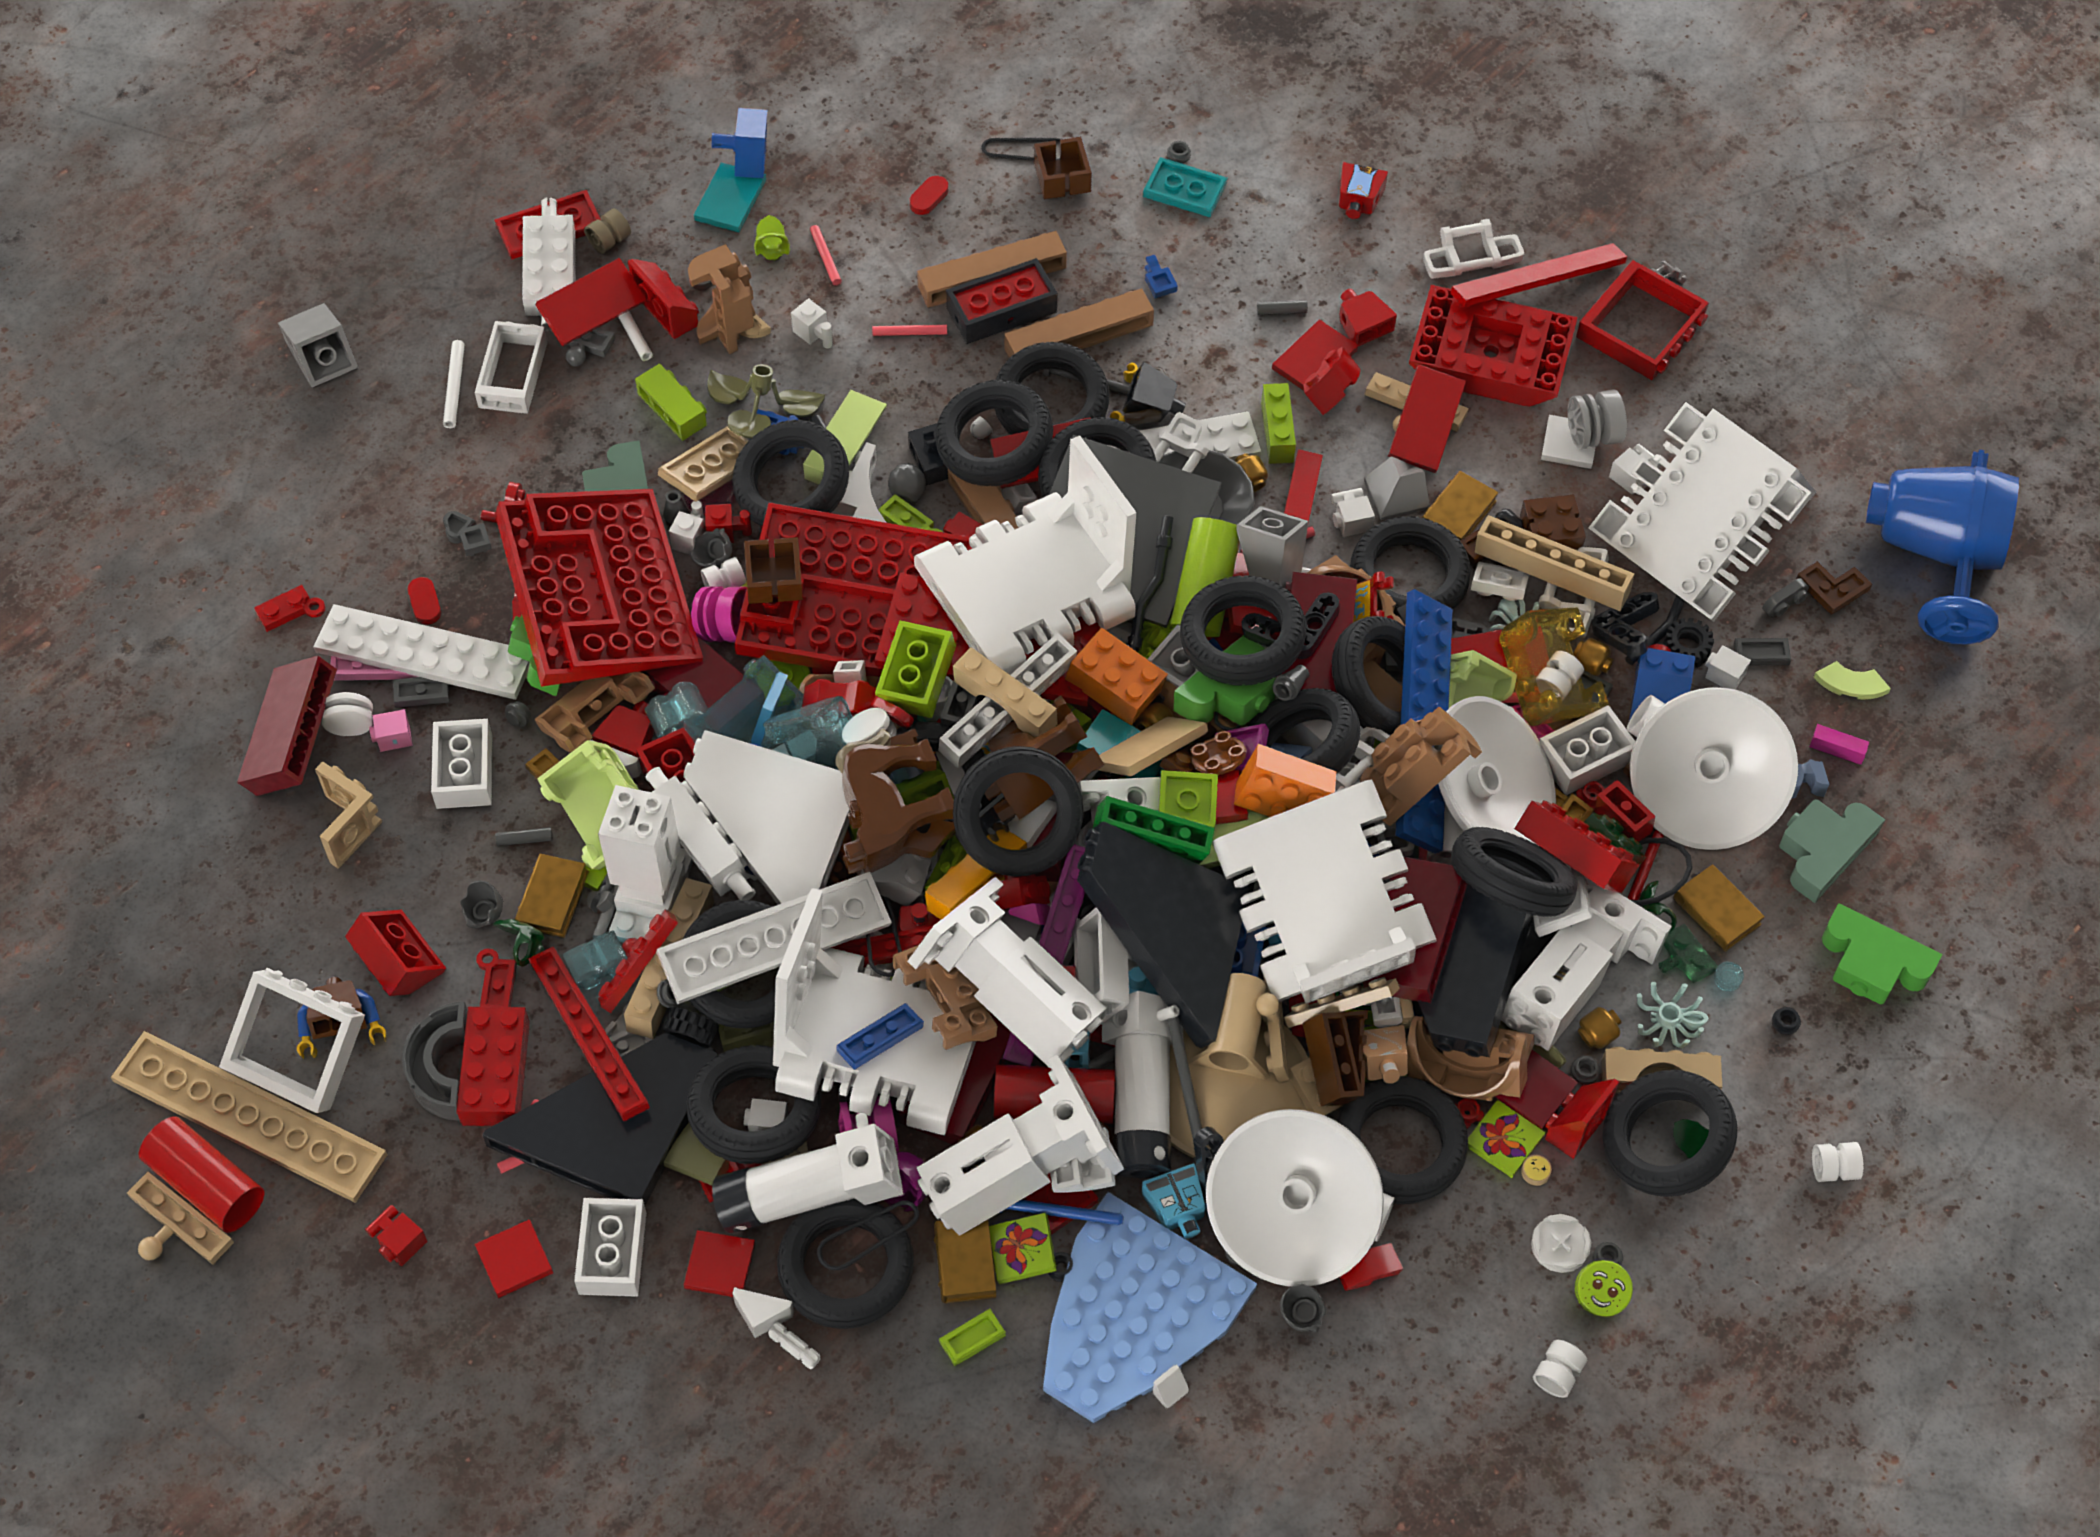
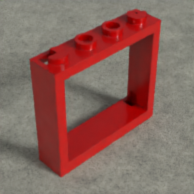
M1632 260L1581 319L1576 338L1648 379L1653 380L1658 373H1664L1671 357L1676 358L1682 349V344L1685 341L1688 343L1692 339L1696 327H1702L1708 318L1706 311L1709 302ZM1633 285L1690 316L1688 321L1656 359L1649 357L1598 328V325Z

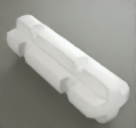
M776 1322L768 1332L769 1337L776 1343L780 1342V1346L796 1359H802V1363L806 1367L813 1369L821 1359L820 1354L812 1348L809 1349L804 1341L791 1331L787 1332V1328L780 1322Z

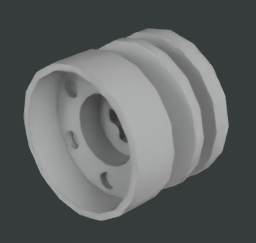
M1617 390L1597 392L1595 398L1591 394H1584L1583 396H1571L1569 399L1568 424L1572 440L1578 449H1585L1588 446L1597 447L1600 441L1604 445L1622 443L1625 440L1627 433L1626 411L1621 395Z

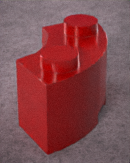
M1343 346L1338 350L1333 349L1325 355L1319 370L1305 380V384H1303L1304 393L1319 412L1324 415L1346 396L1344 390L1356 383L1361 369Z
M818 679L805 686L801 717L833 724L834 719L849 721L858 713L870 709V703L875 697H878L875 695L876 687L863 680L851 683H834L827 679Z

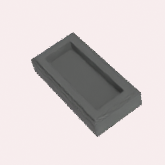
M1735 638L1734 640L1735 652L1750 659L1749 665H1790L1791 663L1788 638Z

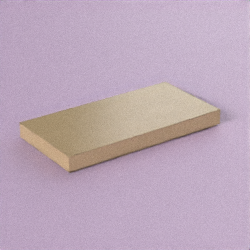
M727 426L658 469V476L697 502L733 479V470L737 457L749 440L736 435Z
M1167 716L1100 754L1099 756L1104 763L1100 771L1133 776L1208 732L1207 724L1205 722Z

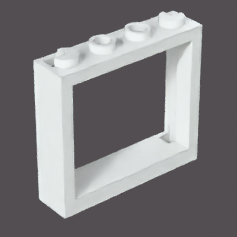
M266 968V970L253 972L219 1067L315 1113L330 1110L365 1014L356 1011V1008L351 1007L352 1004L339 1003L332 1000V995L327 992L308 989L307 984L297 979L289 980L282 977L283 973L279 970L273 971ZM266 988L341 1022L317 1091L242 1056Z

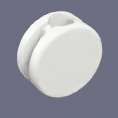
M342 692L332 694L326 698V707L321 723L328 732L339 736H356L369 731V727L373 723V704L367 697L357 693Z
M870 708L858 713L847 722L842 731V739L846 744L856 741H868L876 736L880 729H885L890 733V737L896 736L897 730L885 710Z

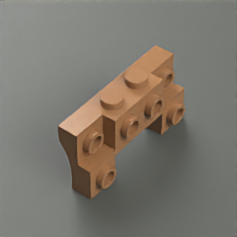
M640 671L584 680L534 720L542 732L554 738L559 747L571 753L584 742L590 741L593 738L588 727L623 699L635 705L637 702L643 701L655 688L649 677Z
M918 946L893 955V967L895 970L900 968L903 972V983L905 986L926 979V987L943 1012L942 1015L933 1018L932 1029L934 1033L939 1031L943 1036V1047L945 1050L966 1042H984L996 1037V1023L985 1006L974 997L979 989L956 967L948 972L934 960L929 965L924 962L915 969L908 960Z

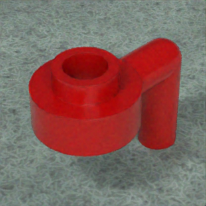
M509 482L504 501L525 500L526 492L522 489V485ZM482 510L481 520L497 523L496 512Z

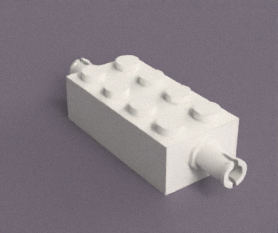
M547 198L542 199V216H523L522 300L525 315L541 316V326H544L545 331H548V324L535 306L536 302L576 281L573 215H556L557 201L553 198H550V206L547 205Z
M660 767L650 770L645 778L655 789L651 793L671 797L680 844L720 896L732 889L739 900H750L756 892L746 881L748 876L744 867L747 864L734 843H730L723 828L718 822L713 821L706 806L697 800L694 796L695 793L686 781L680 783L676 776L668 780Z

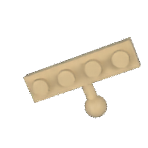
M1376 372L1366 388L1365 395L1403 410L1410 385ZM1458 405L1451 427L1452 430L1458 432L1467 416L1469 408ZM1401 415L1397 416L1393 421L1395 432Z
M1268 988L1267 993L1260 995L1256 1001L1257 1011L1263 1015L1264 1022H1268V1030H1264L1265 1043L1267 1048L1270 1047L1271 1055L1266 1056L1269 1072H1274L1278 1082L1289 1081L1282 1001L1279 1002L1276 996L1270 993Z
M1385 977L1378 978L1369 982V987L1363 988L1359 983L1343 989L1342 995L1336 997L1330 994L1317 999L1318 1002L1309 1005L1305 1001L1291 1007L1292 1011L1284 1018L1288 1028L1300 1025L1321 1013L1342 1012L1391 997L1400 988L1396 978L1386 981Z
M149 1172L127 1192L133 1201L164 1225L154 1237H146L139 1243L138 1252L145 1260L158 1258L162 1253V1244L173 1233L212 1265L234 1243L232 1238Z

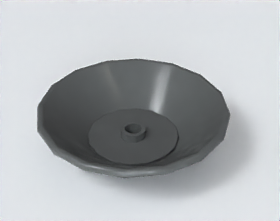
M1209 450L1206 457L1199 461L1192 473L1221 482L1222 486L1209 518L1237 525L1251 514L1255 503L1252 482L1241 465L1223 453ZM1172 451L1163 455L1159 463L1182 470L1189 457Z

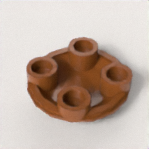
M1221 731L1215 735V738L1192 747V763L1195 769L1201 773L1222 775L1233 771L1242 764L1246 758L1247 749L1242 741L1231 737L1230 732Z

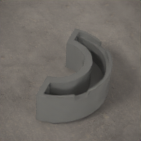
M465 1002L450 1003L429 1012V1016L420 1024L416 1023L408 1034L402 1053L403 1070L416 1100L430 1113L455 1121H460L457 1114L459 1081L438 1073L437 1067L440 1058L448 1049L457 1044L464 1043L468 1012Z

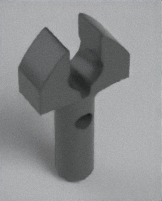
M608 873L600 889L590 892L587 898L588 907L595 913H597L598 909L605 913L614 904L615 896L611 893L614 885L610 884Z

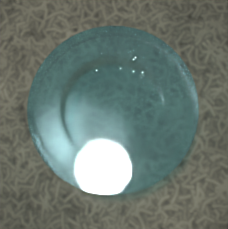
M1733 962L1721 963L1714 974L1716 985L1725 991L1738 989L1744 978L1742 968Z

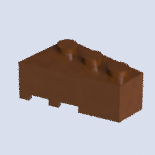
M1368 1010L1321 1013L1302 1023L1321 1107L1345 1105L1364 1096L1366 1061H1363V1046L1367 1044V1036L1364 1035V1020L1368 1019Z

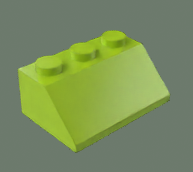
M900 620L875 695L900 707L907 713L932 718L956 648L952 632Z

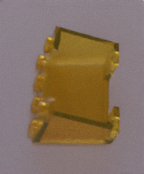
M1578 607L1529 610L1506 625L1501 631L1499 640L1508 669L1517 674L1515 692L1523 717L1529 726L1534 727L1586 716L1609 705L1602 681L1584 689L1580 677L1572 685L1571 691L1563 701L1556 690L1549 689L1540 693L1537 686L1536 677L1542 669L1547 668V662L1556 651H1564L1573 655L1570 642L1586 632ZM1570 618L1575 622L1573 632L1570 631L1568 626ZM1594 692L1598 694L1599 702H1592Z

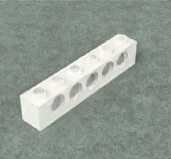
M1057 633L1017 668L1011 676L1040 696L1069 669L1070 663L1077 655V650ZM986 696L940 737L938 751L959 769L988 743L992 737L1009 724L1013 718L1001 705Z

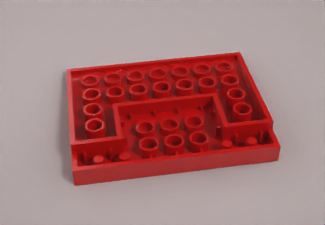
M653 489L526 494L523 501H500L498 503L495 517L541 687L697 663L703 660Z
M768 503L759 540L768 539L769 556L773 558L775 557L774 539L798 537L803 600L778 602V597H773V602L749 604L748 590H746L740 613L741 621L735 640V652L738 655L834 671L838 661L864 660L866 676L881 677L884 667L875 666V657L900 573L921 577L914 566L915 555L946 541H949L953 547L961 542L969 551L972 549L969 544L970 537Z

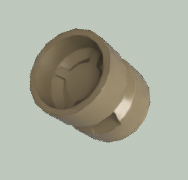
M615 208L603 214L600 218L601 221L597 219L584 229L590 244L601 254L613 248L615 241L619 243L631 235L629 223L622 213Z

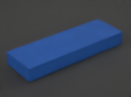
M904 1003L837 1044L836 1051L855 1070L922 1029L924 1021L907 1003Z

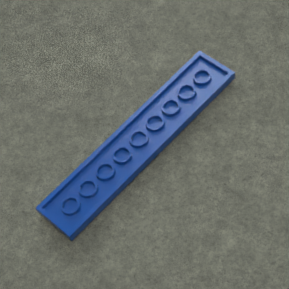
M1416 589L1407 592L1401 725L1408 722L1411 718L1414 721L1422 720L1425 715L1433 712L1439 706L1444 711L1449 709L1453 609ZM1439 784L1396 821L1395 834L1434 854L1443 851L1445 801Z

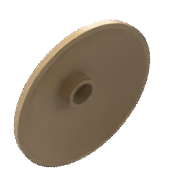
M1244 973L1230 974L1215 1042L1203 1048L1196 1047L1183 1029V1040L1202 1128L1207 1126L1214 1128L1223 1137L1224 1141L1238 1127L1256 1116L1287 1109L1308 1111L1290 1078L1289 1081L1278 1082L1274 1072H1269L1266 1056L1271 1055L1270 1047L1267 1048L1264 1038V1030H1268V1022H1264L1263 1015L1256 1008L1258 997L1267 993L1268 986L1260 978ZM1284 1025L1289 1069L1308 1059L1298 1039ZM1171 1044V1145L1194 1158L1193 1138L1174 1049Z

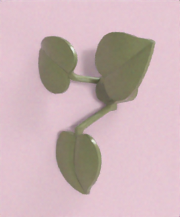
M764 364L753 367L748 383L734 376L717 373L712 369L709 372L707 381L709 395L712 399L722 404H733L738 399L744 400L748 396L750 388H752L755 393L752 413L746 410H737L732 412L727 420V425L733 433L752 439L758 432L771 425L768 416L757 414L760 396L766 395L771 390V387L777 404L783 405L785 413L796 417H808L814 414L825 400V394L793 389L778 393L776 380L772 379L773 369Z

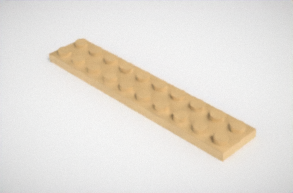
M145 1031L111 1076L114 1083L354 1203L357 1202L387 1157L386 1150Z

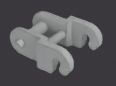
M1662 261L1657 270L1650 269L1659 275L1664 271L1666 273L1663 276L1664 278H1675L1679 283H1684L1687 280L1685 275L1681 277L1682 272L1677 267L1673 268L1666 261Z

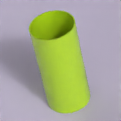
M1197 517L1193 519L1170 623L1172 628L1181 625V619L1187 605L1199 591H1202L1204 587L1224 578L1228 579L1233 576L1240 545L1236 530L1237 525L1213 518ZM1225 610L1210 620L1205 630L1206 637L1220 636Z

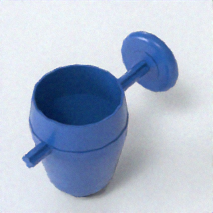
M1984 450L1973 452L1971 467L1916 468L1894 471L1890 477L1889 484L1873 482L1869 498L1866 523L1881 525L1880 534L1885 542L1957 568L1953 596L1934 598L1923 604L1917 614L1918 624L1927 635L1951 644L1967 645L1980 643L1991 638L1999 628L1996 612L1982 601L1969 598L1973 569L2002 570L2014 524L2019 478L1988 469V454L1984 453Z

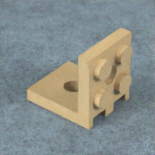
M322 761L315 770L324 794L328 799L345 809L320 835L329 862L339 869L382 823V819L375 815L378 812V808L370 802L373 795L366 791L365 786L356 779L351 781L341 769L336 766L330 767Z

